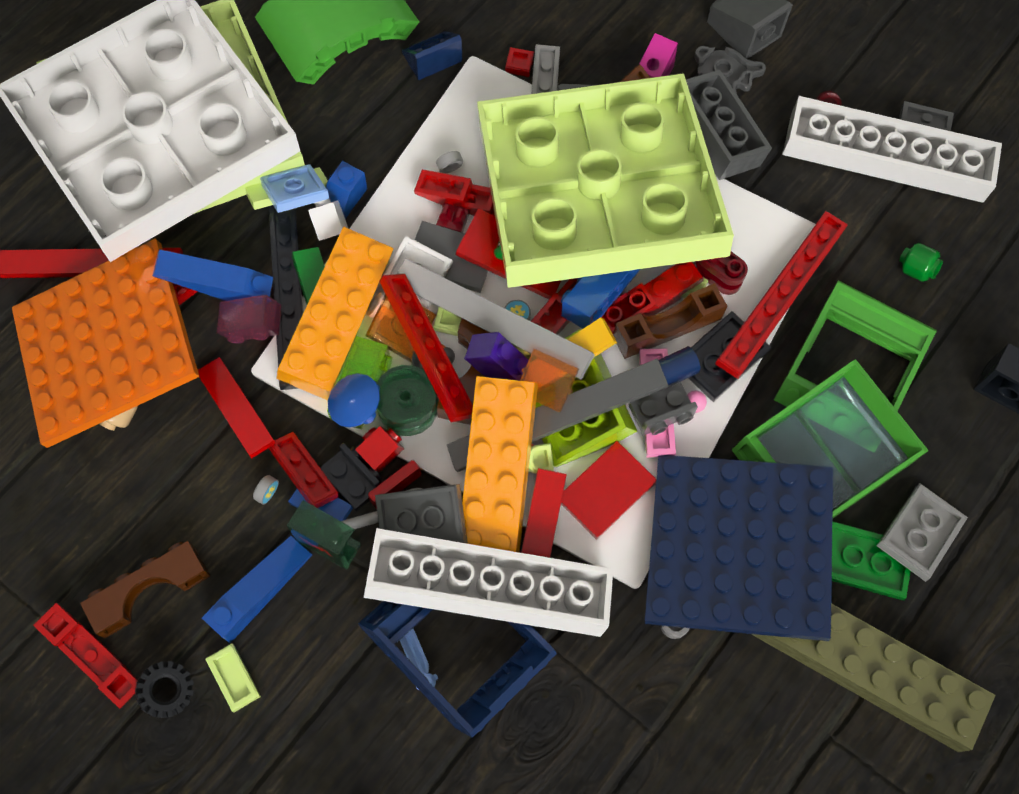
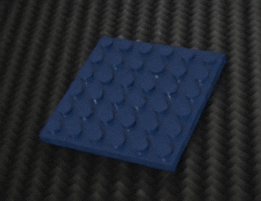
M671 455L658 456L645 624L830 641L833 467Z

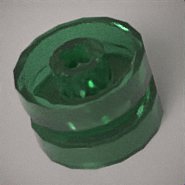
M401 365L391 368L381 375L377 382L380 386V401L377 411L382 424L387 430L391 427L400 436H413L423 433L433 424L437 417L438 404L437 394L425 371L416 366Z

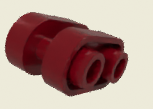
M732 251L728 257L700 260L694 263L700 274L709 280L708 283L710 285L715 283L718 290L726 295L735 294L740 290L748 272L745 261Z

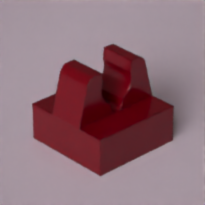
M444 203L436 225L463 233L469 217V209Z

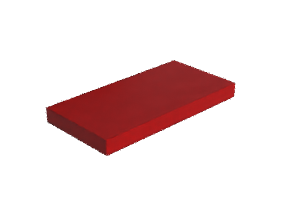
M478 208L455 255L506 279L503 260L494 256V250L500 241L496 218L494 215ZM562 280L521 287L550 299L557 291Z

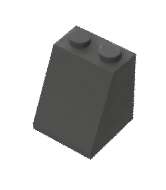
M716 0L710 7L707 22L734 50L739 52L744 58L749 59L782 36L793 5L787 0Z

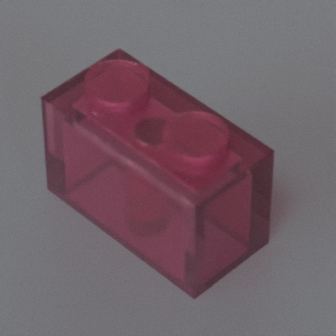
M267 295L220 302L217 333L226 337L229 342L238 344L244 343V340L248 339L266 340L269 336L279 335L281 304Z

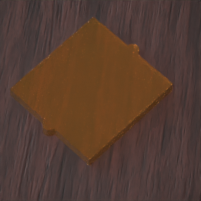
M533 349L526 368L522 369L523 375L520 381L537 383L536 402L561 412L568 394L573 392L571 387L579 368L537 349Z

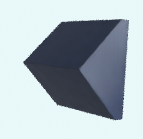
M444 31L401 51L417 79L421 80L462 62V39L459 34Z

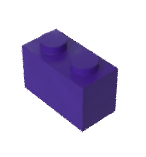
M499 332L472 335L464 358L484 377L525 381L531 363Z

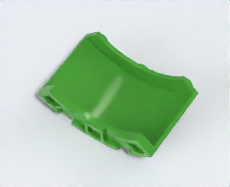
M268 0L262 5L260 11L255 16L295 81L315 84L336 63L334 58L347 50L348 53H351L368 45V40L378 37L381 41L389 39L406 40L419 23V20L405 0Z

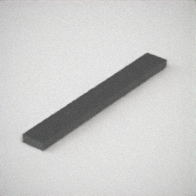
M658 359L537 407L535 409L532 442L669 387ZM470 435L447 444L454 469L457 472L466 469Z

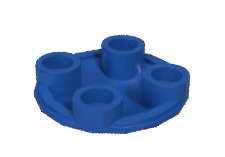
M359 373L348 375L338 381L328 398V412L332 420L340 426L349 428L373 422L376 417L375 411L380 401L379 384L368 375Z

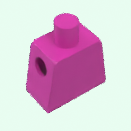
M656 33L640 62L650 78L669 76L675 64L678 45L677 42Z

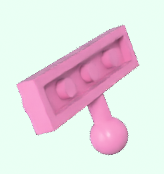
M640 349L639 366L668 356L667 349ZM696 390L689 392L687 396L690 402H696L698 406L695 413L704 410L707 404L706 396ZM674 424L667 426L668 429L660 434L652 435V433L645 435L646 458L676 455Z

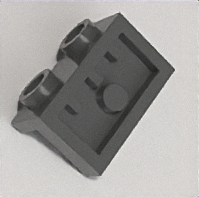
M681 383L629 404V408L643 436L652 433V435L660 434L668 429L667 426L676 422L678 425H682L691 421L698 408L696 402H690Z

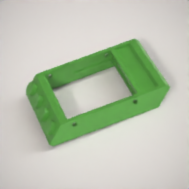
M838 280L774 400L788 407L818 386L795 373L806 352L809 353L826 319H829L910 361L891 403L898 412L932 342L936 329ZM829 391L801 410L812 421L873 453L882 441L851 402Z

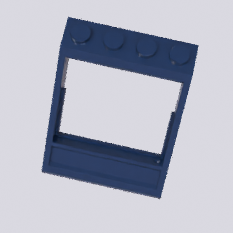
M383 601L358 623L359 626L456 729L471 738L480 732L557 654L555 649L531 625L508 622L527 642L464 704L455 710L395 645L433 609Z

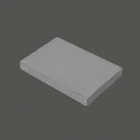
M919 483L892 521L877 547L926 582L931 578L968 517Z

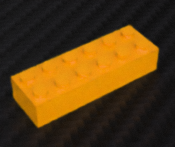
M343 226L279 365L276 379L328 400L394 248Z
M476 376L462 502L468 542L466 544L520 553L538 384L535 382Z

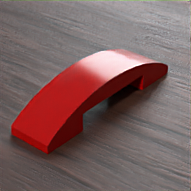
M55 603L33 625L99 686L98 689L119 709L135 695L138 679L106 646L58 603Z

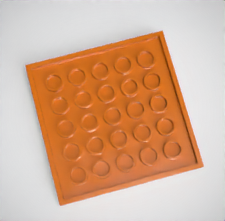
M156 238L130 250L112 262L107 261L12 307L40 444L46 448L199 377L173 283L152 276L157 253L159 250H163L161 243Z

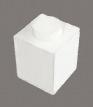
M329 198L315 202L316 208L308 210L319 241L339 235L343 226L348 228L339 200L331 202Z

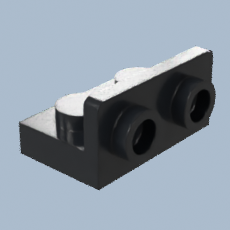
M342 443L339 445L340 451L320 468L335 489L357 512L370 501L368 493L380 485L379 481L382 478L371 466L367 468L361 462L363 458L355 450L354 446L348 448Z

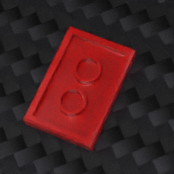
M616 441L563 491L561 505L597 540L656 484V478Z

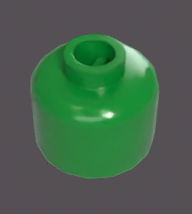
M916 243L911 249L905 248L899 260L903 263L902 272L921 282H925L930 278L934 279L943 264L939 251L921 243Z

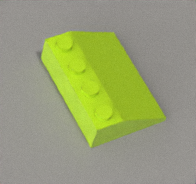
M579 329V330H577L576 332L572 333L571 335L565 337V339L570 338L571 336H573L574 334H576L577 332H579L581 329ZM601 353L593 358L582 380L568 374L537 394L536 408L611 378L612 376ZM533 356V357H531V358L528 359V360H530L531 362H533V361L536 360L538 357ZM623 405L541 439L544 444L551 443L553 466L559 467L611 446L616 441L619 442L636 433L637 429L626 405Z

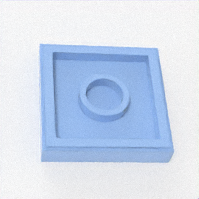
M309 164L260 178L263 189L278 213L329 199L328 190Z

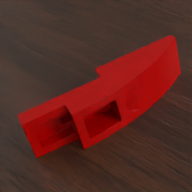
M692 262L676 264L645 285L640 283L618 297L601 318L606 321L613 334L617 322L640 313L645 316L655 315L681 299V295L703 282V276Z

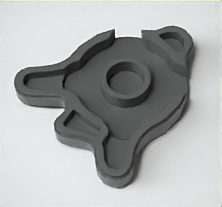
M700 46L695 51L694 58L697 62L698 76L721 70L736 94V89H741L745 92L749 91L752 86V79L764 75L766 70L764 63L748 60L739 52L729 47H726L725 50L714 51L715 47Z

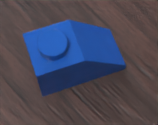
M342 161L329 178L326 189L328 190L331 202L339 200L345 219L368 188L365 173Z

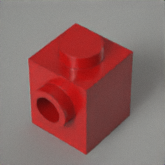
M379 426L377 429L375 427L371 428L363 436L362 439L364 441L355 449L378 472H381L404 450L403 446L399 443L402 438L391 427L387 430L382 426Z

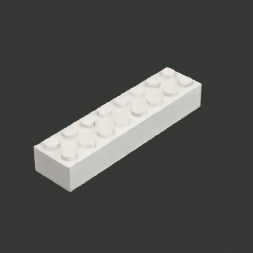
M799 96L791 113L783 155L984 203L996 187L1002 143Z
M376 528L364 598L601 637L609 627L613 569Z

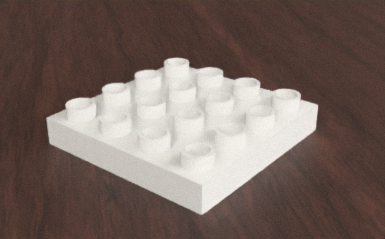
M156 0L0 84L1 99L110 262L300 152L296 133L195 0Z

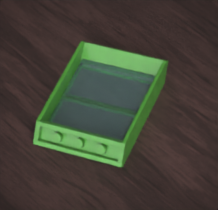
M856 359L746 435L732 449L737 458L742 461L833 467V518L929 451Z

